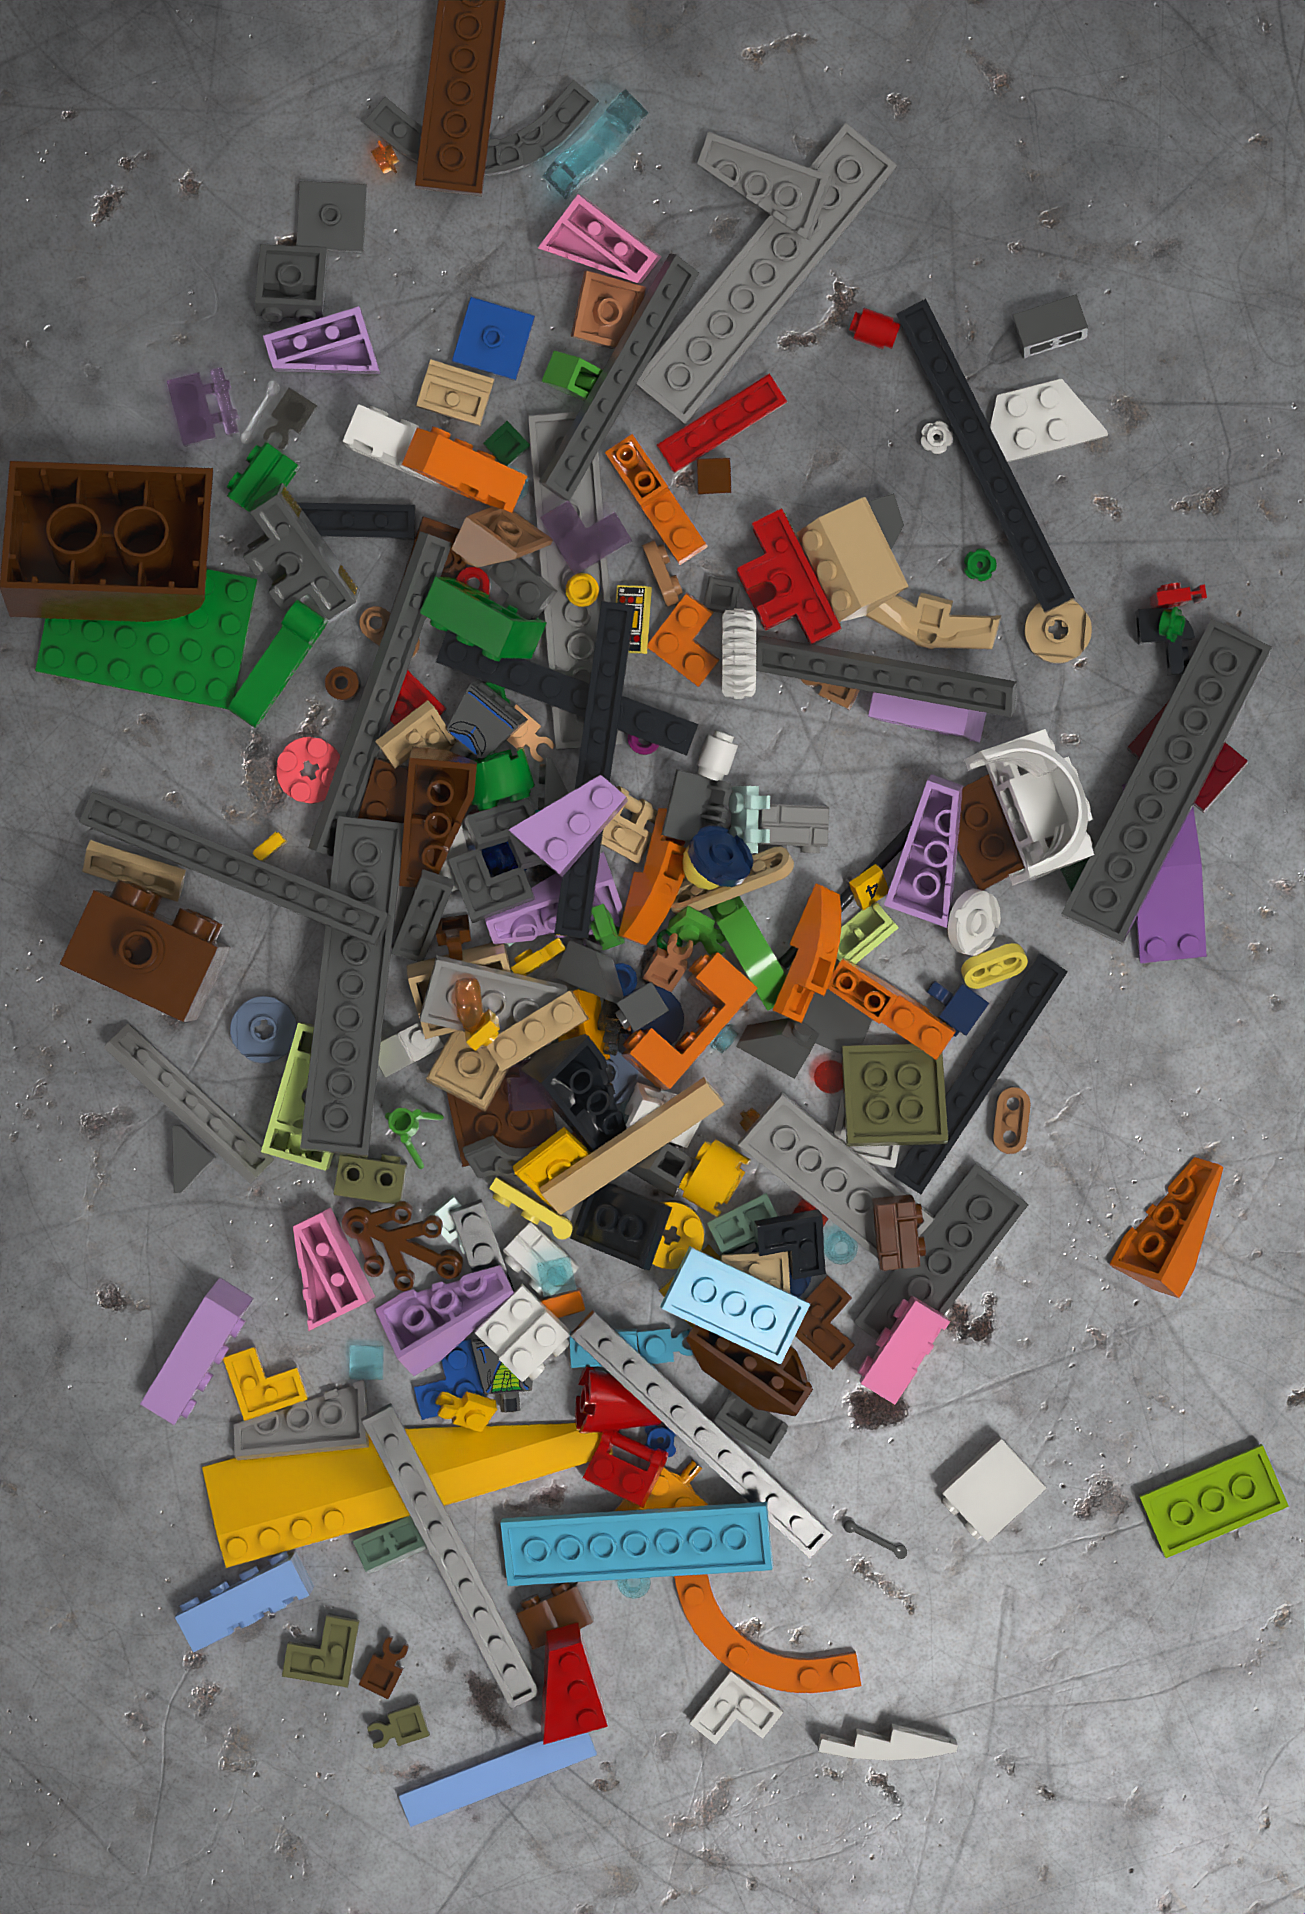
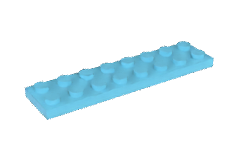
M767 1502L502 1518L500 1522L508 1586L773 1570L774 1566Z

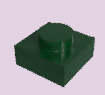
M508 421L500 426L483 443L496 459L507 467L530 447V444Z

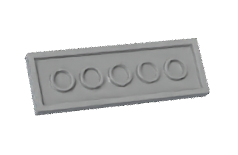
M781 1092L738 1141V1145L877 1258L872 1199L907 1194L851 1148L846 1147L845 1143ZM923 1207V1224H917L918 1237L934 1220V1217Z

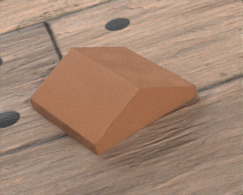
M584 271L571 337L592 345L615 349L643 301L646 287L591 271Z

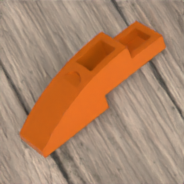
M633 434L605 452L627 489L679 565L708 547Z
M667 808L658 809L643 872L633 873L618 935L640 945H647L659 929L675 901L685 876L682 862L683 853L686 850L684 847L685 841L661 835Z
M815 883L800 921L795 928L789 945L797 948L798 951L791 963L788 975L773 1007V1011L800 1023L804 1019L814 993L825 996L840 944V894L820 884Z
M842 958L832 973L827 989L878 1024L883 1023L936 1060L956 1033L955 1029L931 1014L928 1008L881 978Z

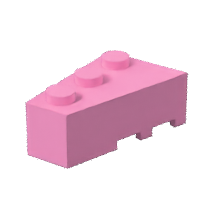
M580 194L575 197L538 247V249L641 284L661 258L658 253Z
M911 1296L908 1301L902 1299L893 1314L897 1320L891 1330L885 1327L875 1343L879 1346L878 1351L873 1358L867 1356L858 1370V1373L862 1375L859 1380L862 1385L894 1405L917 1373V1368L925 1355H929L933 1349V1342L941 1329L945 1330L950 1323L945 1315L914 1296Z

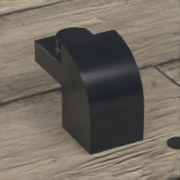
M1161 607L1138 609L1135 611L1138 645L1165 643L1167 676L1183 674L1184 667H1187L1189 663V652L1187 646L1182 647V641L1195 638L1189 621L1185 618V627L1182 635H1177L1176 641L1171 642L1166 636L1159 635V625L1163 611L1165 609H1173Z

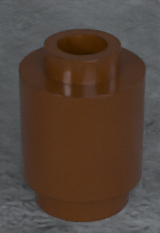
M335 667L326 676V690L336 700L349 701L355 698L360 691V679L348 667ZM346 677L348 680L347 687L338 689L335 684L337 678Z

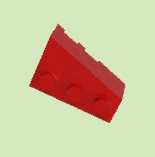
M579 1623L546 1631L543 1702L540 1723L543 1745L608 1727L604 1703Z

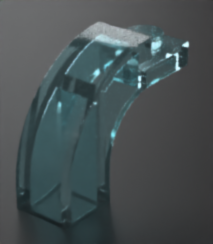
M626 89L617 95L598 121L577 142L557 156L543 174V177L565 200L589 182L622 150L641 128L639 125L649 112Z

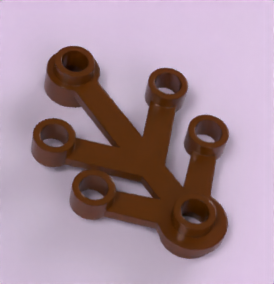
M399 1201L392 1207L375 1212H370L364 1207L349 1209L342 1218V1229L347 1236L358 1240L365 1257L364 1271L368 1276H380L385 1267V1261L382 1256L377 1255L372 1238L384 1244L396 1274L394 1285L400 1291L410 1290L415 1281V1274L408 1268L403 1253L435 1267L437 1273L445 1279L456 1278L461 1273L463 1257L456 1250L447 1249L439 1254L409 1240L423 1235L428 1238L438 1237L443 1228V1222L438 1216L430 1215L423 1221L388 1230L380 1226V1224L392 1220L398 1224H405L410 1221L413 1208L408 1202ZM404 1209L408 1214L401 1216L397 1213V1210ZM358 1221L361 1222L364 1227L358 1228L355 1227L352 1223ZM433 1223L437 1225L438 1229L430 1230L427 1224ZM375 1262L379 1264L380 1268L373 1269L369 1266V1263ZM450 1264L454 1267V1270H447L443 1265ZM405 1276L409 1278L410 1282L403 1283L399 1278Z

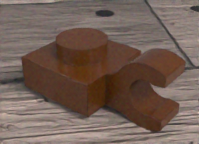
M468 914L441 918L436 929L438 946L447 945L449 958L463 960L462 944L471 941Z

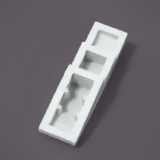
M891 1724L889 1736L856 1728L853 1741L821 1733L817 1747L818 1752L848 1758L904 1760L957 1752L958 1743L956 1739Z

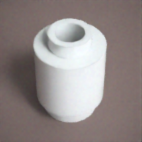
M715 730L714 736L706 735L697 761V765H699L697 774L716 781H722L724 775H728L738 745L732 743L734 736Z

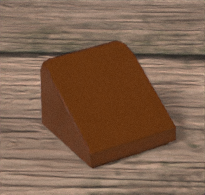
M730 458L697 459L698 495L732 493Z

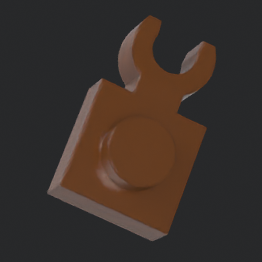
M391 1635L383 1643L384 1656L381 1657L375 1653L373 1654L359 1682V1686L386 1699H389L404 1669L395 1663L406 1656L409 1644L405 1643L401 1651L393 1652L390 1649V1643L393 1639Z

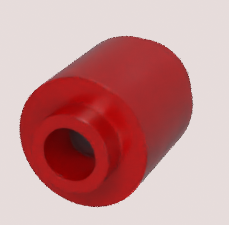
M863 308L862 314L855 312L849 331L855 333L853 340L882 350L884 347L892 349L901 324L894 322L893 317Z

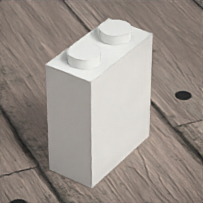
M998 1436L940 1490L945 1496L941 1500L945 1507L954 1516L960 1512L968 1521L964 1527L976 1540L982 1536L988 1543L1047 1488L1006 1442Z

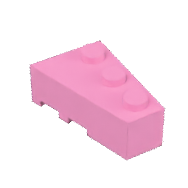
M331 1207L293 1226L299 1269L301 1268L304 1287L302 1289L303 1298L306 1300L308 1313V1331L369 1302L375 1297Z

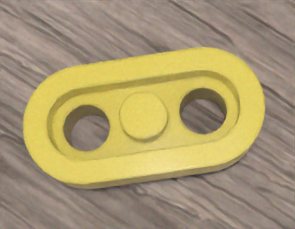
M1014 943L1005 944L966 960L961 967V974L968 987L980 989L1020 974L1027 967L1028 959L1020 945Z

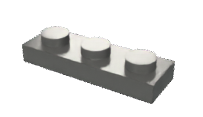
M422 870L393 943L391 954L416 962L424 961L452 892L454 879Z

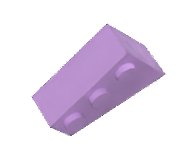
M599 775L510 828L509 831L563 877L628 802V799L607 779Z

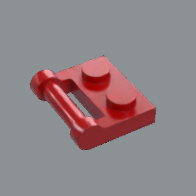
M619 1430L604 1431L601 1442L582 1478L605 1491L644 1508L667 1462L668 1452L660 1448L654 1450L620 1434ZM613 1446L650 1462L647 1472L609 1454Z

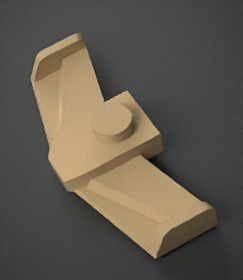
M922 592L917 605L895 595L865 615L913 641L915 645L928 649H992L1001 620V615H950L953 605L952 600Z

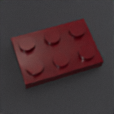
M1169 701L1127 747L1128 751L1140 760ZM1226 742L1194 803V806L1203 813L1209 809L1248 764V760Z

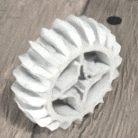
M744 608L725 610L722 615V693L725 697H734V699L752 697L756 692V615L753 610H744Z

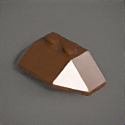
M694 1325L686 1337L701 1370L757 1410L795 1417L813 1390L810 1382L807 1380L798 1352L791 1346L782 1363L779 1364L698 1325Z

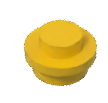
M579 573L568 580L566 596L573 605L587 607L598 598L599 586L591 575Z

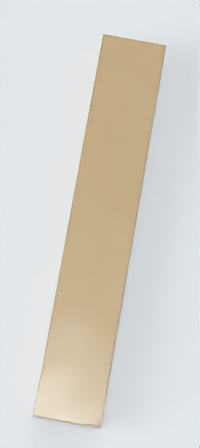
M703 1077L540 1187L542 1196L559 1215H562L724 1105L723 1099L706 1078Z

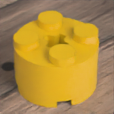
M715 1139L713 1143L704 1142L695 1158L700 1161L694 1172L688 1170L679 1188L684 1191L683 1198L718 1217L722 1212L717 1209L718 1205L723 1203L727 1205L745 1174V1171L740 1169L742 1163L749 1165L751 1159Z
M667 1200L660 1202L672 1207L665 1230L675 1226L677 1228L676 1234L680 1238L678 1240L672 1239L670 1243H667L663 1234L652 1264L664 1269H678L689 1246L701 1251L704 1242V1228L699 1215L692 1207L681 1201Z

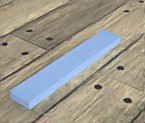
M589 1732L543 1745V1739L400 1793L399 1799L409 1825L412 1827L596 1756L597 1751Z

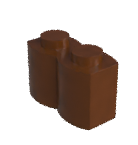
M578 1582L573 1584L558 1583L550 1588L551 1594L542 1598L535 1594L520 1602L521 1607L517 1609L516 1615L533 1650L545 1645L546 1631L574 1623H579L581 1629L594 1622L593 1614Z

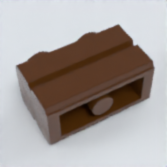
M910 1194L872 1199L877 1258L880 1270L887 1271L921 1266L920 1257L926 1256L924 1236L918 1237L917 1224H923L921 1203L915 1204V1200Z

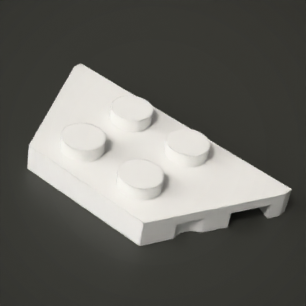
M1063 379L996 396L990 428L1007 462L1108 436L1104 426Z

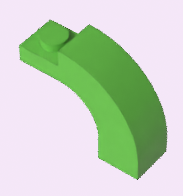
M740 896L708 907L747 977L758 987L756 993L766 1010L769 1011L774 1007L787 976Z

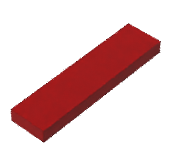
M769 373L658 443L657 447L675 474L787 403V400Z

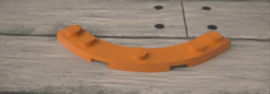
M708 1574L674 1576L679 1600L692 1629L704 1646L719 1661L740 1676L765 1687L792 1693H820L862 1686L856 1651L814 1658H797L771 1653L747 1639L729 1623L714 1597Z

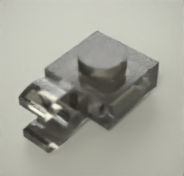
M606 999L603 1000L600 1011L598 1030L605 1031L603 1054L616 1056L620 1035H631L632 1027L624 1029L615 1014L620 1009L619 1006Z

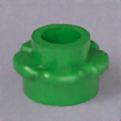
M979 548L975 552H969L964 559L966 575L970 579H978L980 582L990 579L991 573L997 567L996 559L990 555L988 550ZM978 562L983 563L982 568L977 567Z

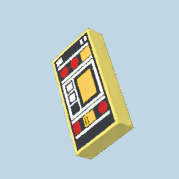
M617 585L616 603L635 605L629 653L647 654L652 587Z

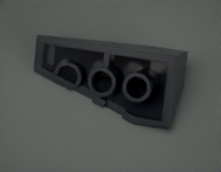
M583 1034L544 1046L521 1071L591 1152H594L625 1131L626 1127L622 1113L618 1111L613 1096L616 1093L613 1084L609 1082L606 1068H608L606 1059L591 1038Z

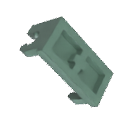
M766 1193L708 1222L707 1225L721 1253L732 1254L755 1242V1220L777 1217L778 1215Z
M407 1516L353 1541L365 1572L370 1574L427 1549L411 1516Z

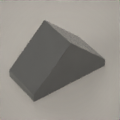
M183 1125L172 1126L174 1193H182L209 1166L216 1156Z

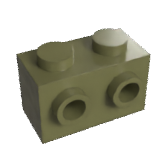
M340 1154L334 1195L395 1204L402 1201L408 1164L400 1163L401 1157L396 1155L381 1154V1159H374L365 1156Z

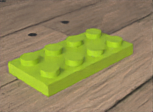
M1262 1444L1139 1495L1165 1558H1169L1289 1507Z

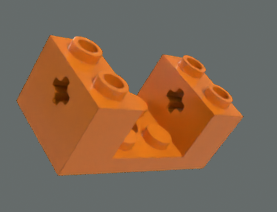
M718 952L710 955H700L688 969L692 974L687 981L715 1005L712 1008L708 1007L699 1016L696 1022L700 1026L694 1032H686L675 1046L672 1047L652 1028L639 1029L633 1032L622 1044L626 1050L621 1056L660 1090L671 1089L758 989Z

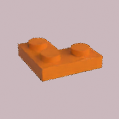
M687 592L649 641L647 648L699 687L720 659L694 640L713 615V612Z

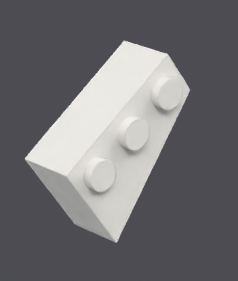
M358 404L343 439L347 449L440 487L439 483L402 465L415 431L419 426L404 419L397 422L388 418L389 414L373 406L366 408Z

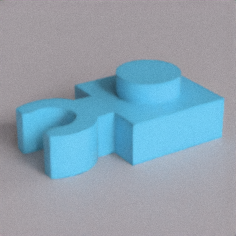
M670 1328L637 1331L639 1352L650 1364L674 1362L673 1352L679 1351L685 1356L694 1355L691 1348L687 1349L682 1344L683 1339L687 1337L691 1330H683L676 1337H671Z

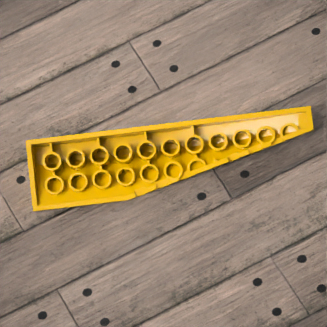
M575 1423L486 1426L482 1432L462 1426L404 1428L444 1506L591 1462L603 1432L579 1433L580 1429H576ZM369 1434V1447L247 1460L231 1458L203 1466L202 1470L215 1530L226 1568L410 1516Z

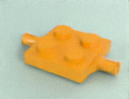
M691 1460L679 1475L664 1466L644 1508L623 1499L614 1511L707 1506L708 1502L700 1497L690 1484L703 1468L694 1460Z

